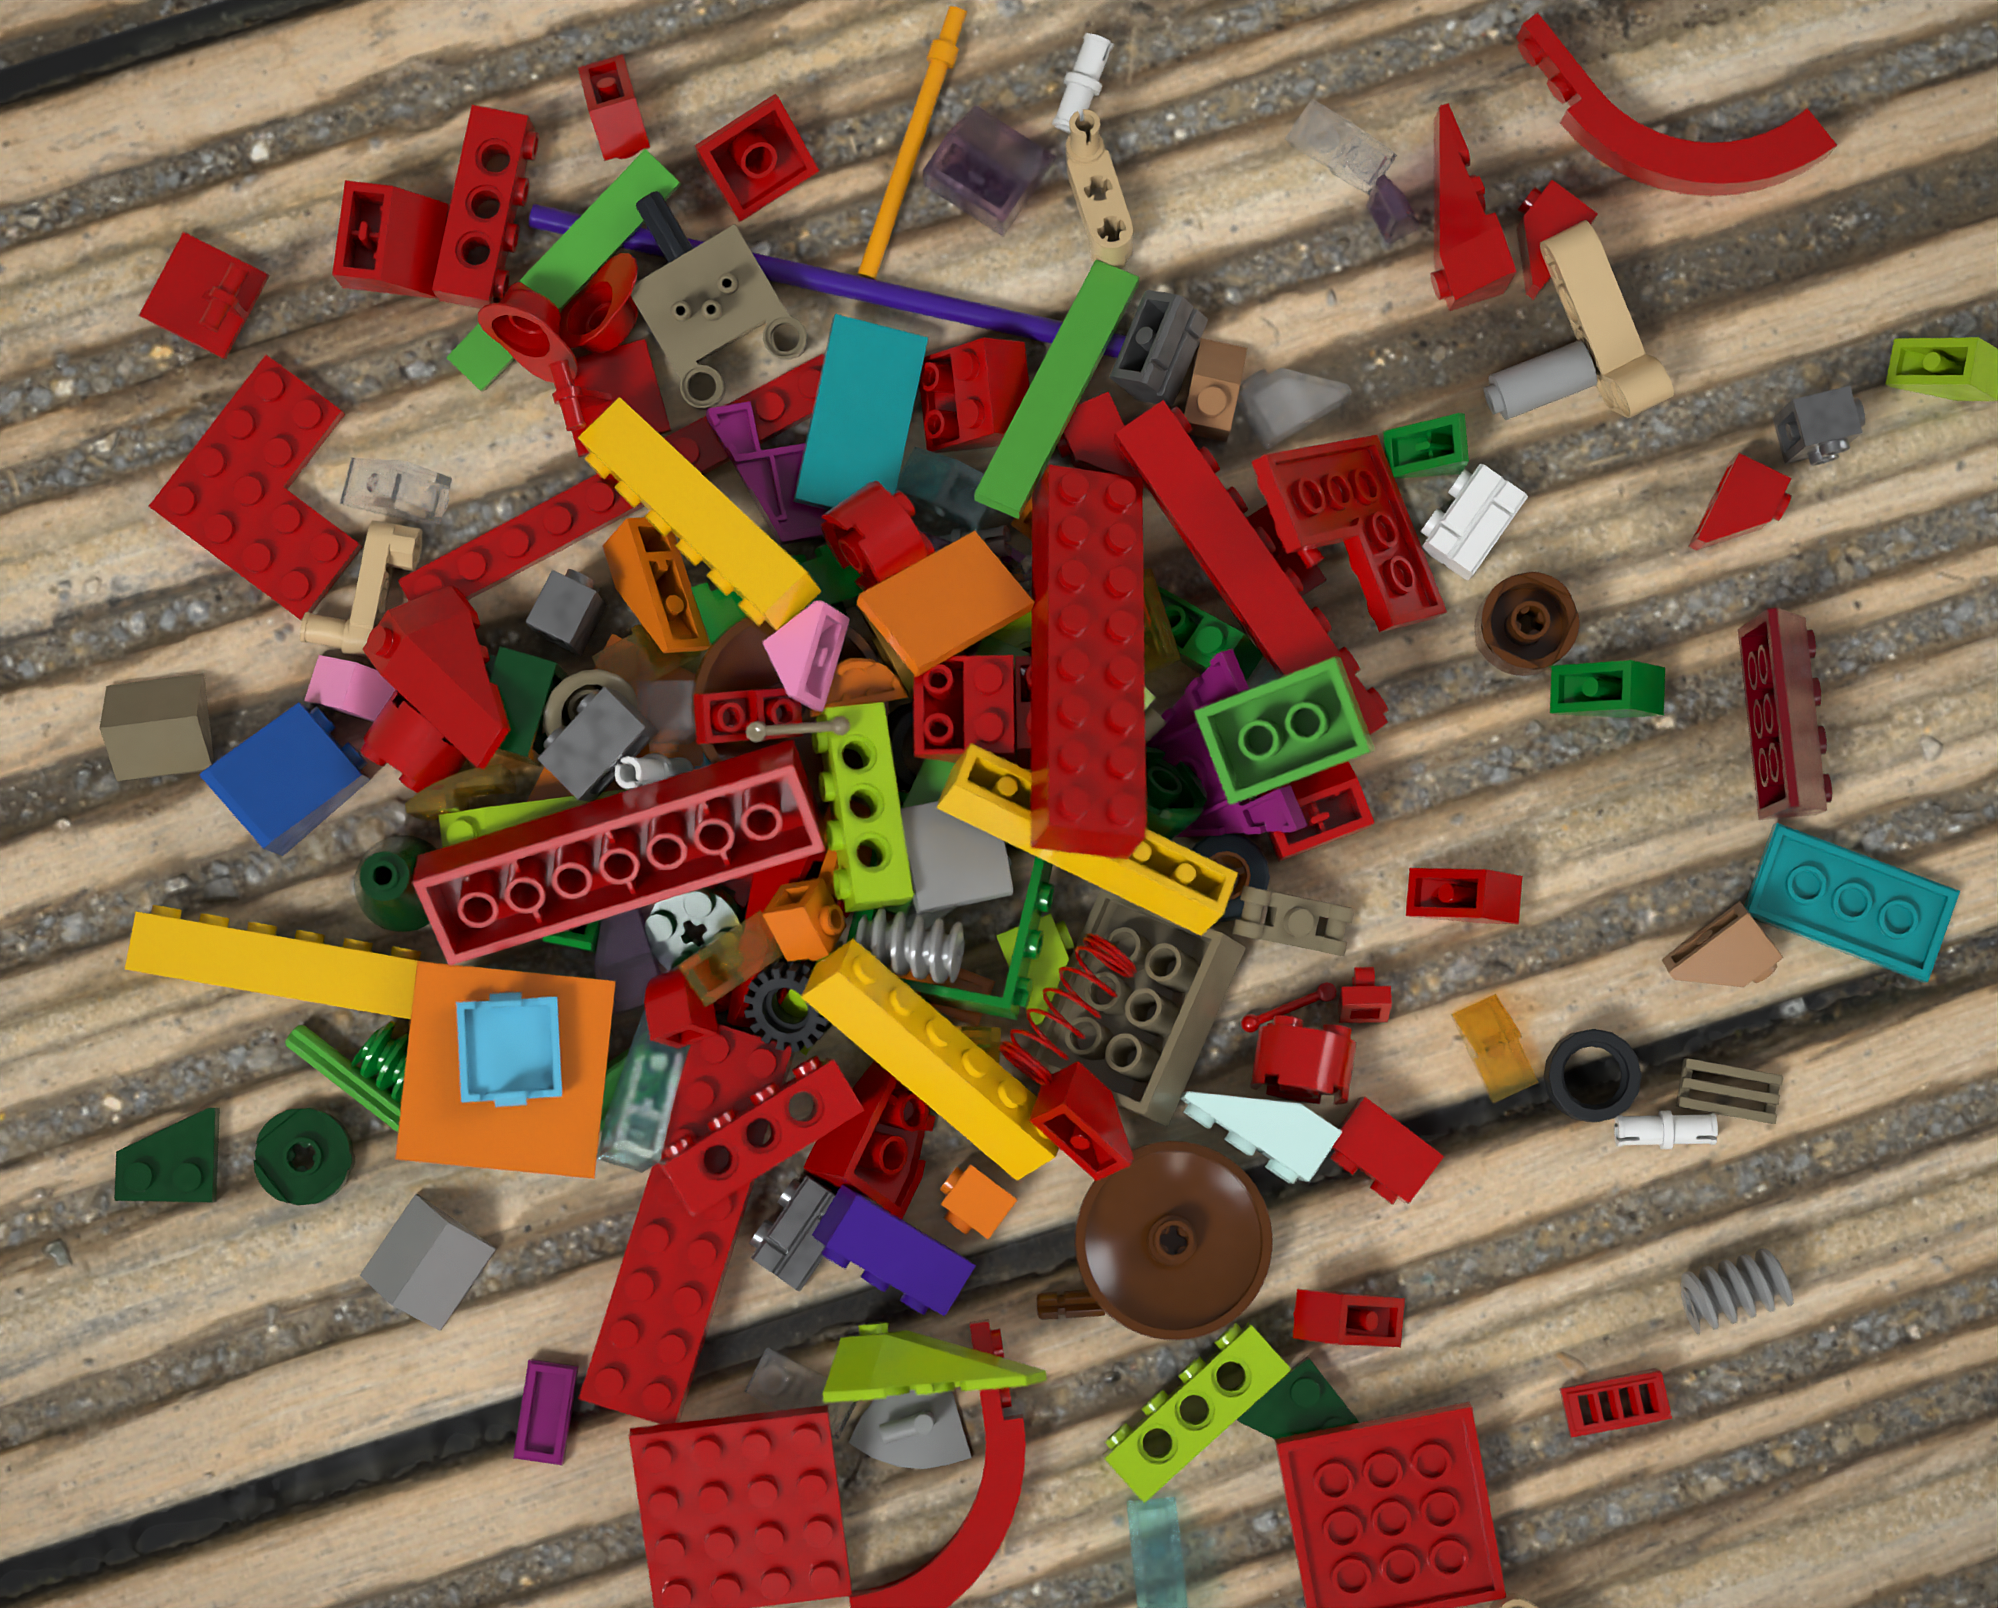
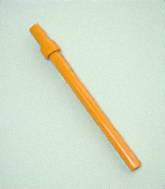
M949 6L939 37L932 40L926 57L930 63L857 273L861 277L876 280L947 70L954 67L959 52L956 43L967 14L965 10L959 7Z

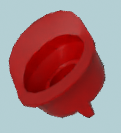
M620 253L610 258L584 289L562 310L560 314L559 337L569 348L582 346L593 353L608 352L620 345L633 329L638 317V308L630 295L636 283L638 266L636 259L631 254Z
M515 282L509 287L499 303L485 305L479 310L478 323L482 330L501 344L531 374L547 382L554 383L548 365L552 362L566 359L569 361L572 378L574 379L577 376L578 364L575 355L559 337L560 311L550 299L533 291L522 282Z

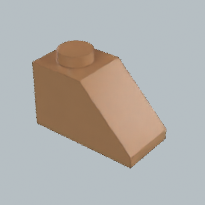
M1203 338L1200 339L1184 412L1193 430L1188 434L1227 442L1240 389L1247 348Z
M1739 901L1663 958L1662 962L1674 980L1745 987L1752 981L1759 983L1768 978L1777 969L1778 965L1776 963L1783 959V956Z

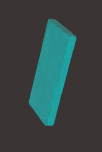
M838 314L834 315L793 502L830 510L860 488L875 480L880 482L892 495L896 492L928 337Z
M1775 823L1772 826L1744 907L1757 921L1926 983L1929 981L1960 891L1785 825Z

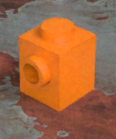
M823 878L781 885L762 914L787 962L801 959L815 961L828 956L834 950L835 944L847 927L843 912L836 905Z
M972 1164L969 1165L965 1172L956 1166L939 1189L947 1195L941 1205L948 1209L943 1218L966 1235L973 1228L987 1239L991 1237L1018 1200Z

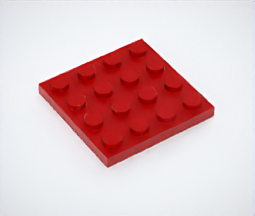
M1470 1402L1274 1439L1306 1608H1458L1507 1598L1474 1414Z
M828 1405L630 1428L629 1442L654 1608H756L850 1596L852 1593V1581Z

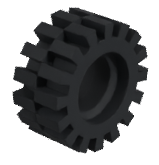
M785 956L778 957L773 963L771 961L749 984L748 988L750 990L745 994L744 1003H749L750 1005L744 1010L746 1018H756L750 1027L754 1033L761 1028L765 1031L766 1034L761 1040L767 1045L774 1038L778 1040L775 1048L784 1051L789 1044H791L792 1052L800 1051L804 1046L808 1049L820 1040L833 1025L807 1002V1016L797 1018L788 1014L780 1006L777 999V992L781 988L792 989L802 996L814 970L816 960L807 959L804 964H801V960L787 962Z

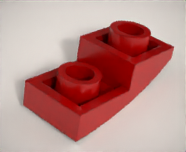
M785 688L694 694L697 744L750 740L746 733L747 727L755 721H761L766 726L802 723L801 702L788 696ZM803 733L766 736L763 740L801 737Z

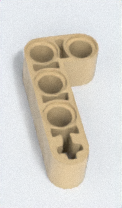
M1584 220L1540 242L1542 256L1577 341L1580 340L1584 343L1592 358L1597 375L1596 387L1608 408L1622 416L1631 418L1673 397V385L1664 366L1657 358L1646 354L1603 246L1591 224Z

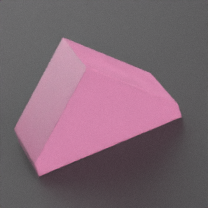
M815 601L762 642L788 696L820 712L824 710L850 621L849 617L825 602Z
M319 655L304 701L374 722L396 689L376 669L357 662Z

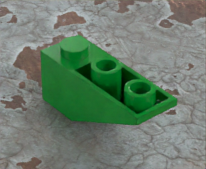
M1144 578V637L1200 675L1211 665L1210 660L1216 654L1233 649L1246 681L1248 680L1263 655L1245 633Z

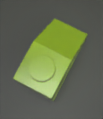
M1979 337L1894 338L1885 384L1892 388L1954 401H1998V348Z
M1051 914L1040 918L1038 930L1043 931V945L1039 959H1031L1027 978L1032 979L1033 986L1029 1004L1025 1007L1026 1010L1029 1008H1039L1048 1011L1049 1007L1043 998V989L1046 987L1058 988L1061 981L1059 968L1067 966L1069 957L1066 951L1074 948L1064 920L1055 923ZM1019 926L996 935L1009 968ZM1048 991L1046 994L1050 1002H1052L1055 992ZM1036 1012L1030 1013L1037 1026L1043 1023L1044 1015Z

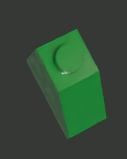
M1634 660L1553 665L1551 667L1550 714L1617 718L1664 716L1666 667Z

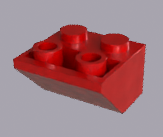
M345 180L332 272L333 277L345 289L438 299L432 291L450 205L391 185Z
M983 337L924 357L919 384L927 453L936 454L999 447L1030 387L1025 342Z
M1013 655L952 656L916 677L914 675L915 757L956 763L969 745L973 744L1012 764H1016L1015 665Z
M1348 760L1254 795L1256 800L1279 788L1290 785L1307 823L1306 827L1293 832H1267L1278 862L1366 830L1375 824L1359 780Z

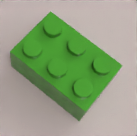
M1340 657L1331 658L1194 711L1229 805L1375 750Z

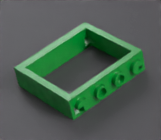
M898 791L900 809L909 793ZM873 849L870 867H874L877 860V855ZM1035 856L1003 998L914 980L900 979L928 1003L1017 1020L1020 1006L1027 1007L1031 998L1033 981L1031 978H1027L1031 959L1038 960L1042 950L1044 935L1043 931L1038 930L1042 912L1049 913L1053 902L1054 884L1049 883L1053 864ZM878 909L854 911L847 942L852 939L856 940L858 925L862 916L866 914L868 920L873 921Z

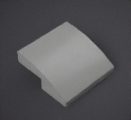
M939 801L900 809L914 894L912 899L917 915L1013 894L1004 840L937 809L936 806Z

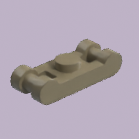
M1243 885L1240 900L1245 902L1241 919L1235 920L1233 934L1345 956L1347 942L1343 941L1347 922L1352 923L1354 908ZM1264 905L1268 906L1265 922L1260 924ZM1319 916L1328 918L1324 936L1315 935Z

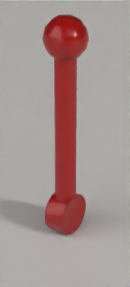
M1322 983L1315 992L1257 1016L1254 1014L1245 1015L1241 1020V1027L1247 1033H1254L1261 1024L1273 1020L1276 1015H1285L1319 1000L1322 1002L1333 1000L1337 993L1336 988L1331 983Z

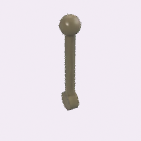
M837 716L829 722L766 726L761 721H755L748 725L746 733L748 738L755 742L761 741L770 735L833 731L836 735L842 736L850 730V722L844 716Z

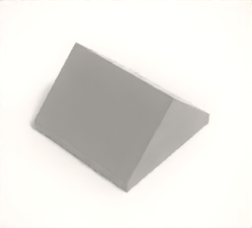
M415 1194L360 1276L390 1305L440 1331L497 1248L420 1195Z

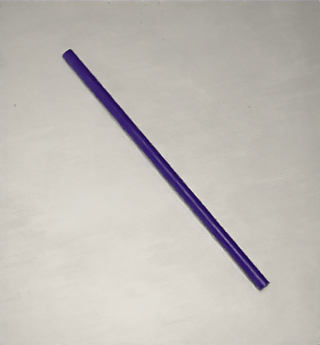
M533 204L529 217V227L563 235L582 214ZM641 227L621 247L665 257L649 229ZM688 238L693 248L704 242ZM753 253L768 280L1051 344L1063 321ZM1114 333L1103 355L1117 358L1126 335Z

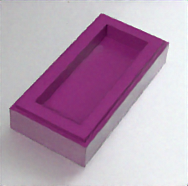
M535 1359L528 1360L514 1459L555 1465L564 1464L579 1366Z

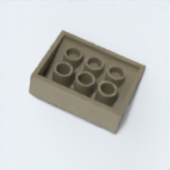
M1101 888L1075 948L1077 946H1085L1083 938L1086 937V934H1097L1122 951L1133 962L1137 973L1132 978L1121 976L1103 964L1091 952L1080 950L1079 955L1086 966L1101 982L1114 990L1118 997L1110 996L1089 979L1065 970L1063 975L1068 984L1088 1005L1098 1011L1102 1018H1096L1081 1005L1063 995L1055 993L1051 1003L1073 1027L1085 1035V1039H1080L1065 1026L1045 1016L1039 1029L1056 1047L1069 1056V1060H1064L1056 1052L1036 1040L1033 1041L1029 1054L1038 1060L1051 1074L1079 1061L1112 1091L1116 1105L1168 1127L1246 947L1224 933L1211 928L1200 936ZM1074 948L1067 967H1073L1085 972L1076 958ZM1060 981L1058 989L1069 993L1062 981ZM1049 1008L1047 1012L1055 1015Z

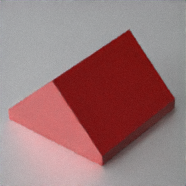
M776 94L694 145L701 166L739 222L819 172L811 154Z

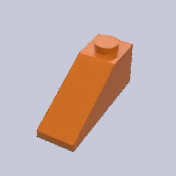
M645 517L626 518L602 545L615 589L663 653L707 650L710 644L691 590V584L681 553L675 546L677 544L675 534L671 531L664 537Z

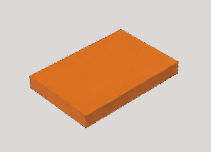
M973 531L859 594L856 604L917 677L1029 613L1035 602L977 532Z

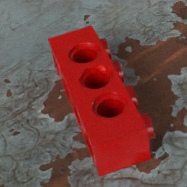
M471 105L432 291L439 301L481 309L485 305L497 303L498 298L501 299L508 290L510 272L504 269L508 252L515 253L518 245L520 227L518 224H514L518 206L524 207L527 202L529 178H524L527 161L535 160L539 145V133L534 132V127L528 115ZM500 154L510 157L509 164L504 170L500 172H490L487 170V163L492 157ZM494 200L500 203V208L493 217L483 219L477 216V210L483 202ZM485 246L490 249L489 257L484 263L480 265L467 263V256L473 248Z
M815 1055L803 1061L791 1070L795 1077L780 1087L777 1086L775 1081L761 1087L749 1096L752 1104L738 1113H735L731 1107L706 1123L710 1129L694 1140L690 1134H687L663 1149L667 1157L658 1163L689 1214L693 1217L864 1111L834 1059L827 1057L820 1061L818 1056ZM807 1092L813 1100V1109L806 1118L794 1119L789 1112L790 1099L796 1093ZM757 1118H765L771 1127L770 1137L764 1144L753 1146L746 1138L747 1126ZM713 1145H723L727 1149L729 1156L727 1165L718 1172L707 1171L703 1164L705 1151Z

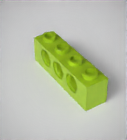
M884 702L825 708L817 717L816 722H829L837 716H844L850 722V730L842 736L836 735L833 731L811 733L813 749L816 754L821 753L824 772L819 773V791L822 801L829 802L831 821L826 823V838L829 849L831 851L836 850L839 869L834 870L833 874L836 897L838 900H844L845 912L903 906L914 897ZM852 749L859 753L863 761L862 769L854 770L849 768L843 762L842 750ZM851 797H859L867 802L870 808L869 818H859L852 813L849 806ZM858 846H868L875 851L878 858L876 867L864 866L858 860Z
M1249 1322L1242 1329L1237 1323L1229 1327L1214 1342L1219 1349L1206 1361L1200 1356L1195 1358L1178 1374V1377L1183 1382L1169 1395L1163 1389L1160 1390L1141 1408L1146 1414L1145 1417L1132 1428L1127 1423H1124L1105 1440L1104 1443L1109 1449L1103 1454L1104 1459L1143 1503L1148 1501L1291 1371V1368ZM1226 1362L1240 1364L1244 1373L1242 1382L1232 1389L1221 1387L1216 1379L1219 1367ZM1190 1395L1201 1396L1207 1403L1205 1416L1196 1422L1186 1421L1180 1415L1181 1402ZM1156 1428L1167 1431L1171 1438L1169 1448L1160 1455H1152L1143 1448L1144 1436L1148 1431Z

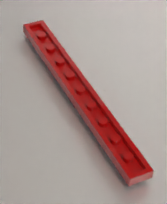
M823 353L726 404L731 405L751 401L759 444L811 418L824 360ZM706 416L664 438L703 475L730 461ZM595 474L398 579V582L408 601L450 585L458 588L464 597L470 600L639 510L644 505L640 502L633 508L614 488L619 481L611 474L605 479Z

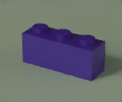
M843 1184L812 1233V1236L825 1246L820 1253L821 1255L844 1269L847 1268L850 1262L863 1268L864 1271L860 1277L883 1292H886L890 1285L904 1292L900 1301L923 1315L931 1308L945 1316L976 1266L961 1254Z

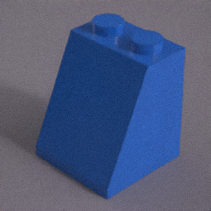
M299 702L199 774L260 846L281 856L290 851L371 780L362 770L368 763L356 748L349 742L342 747L330 734L336 726L318 706L310 711L309 708Z

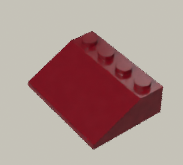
M1779 608L1766 609L1738 629L1758 819L1768 820L1818 815L1827 811L1826 803L1832 801V783L1829 774H1823L1821 755L1826 754L1827 738L1823 725H1817L1816 707L1821 705V686L1817 677L1812 678L1810 659L1815 658L1816 655L1815 635L1812 629L1807 630L1805 617Z

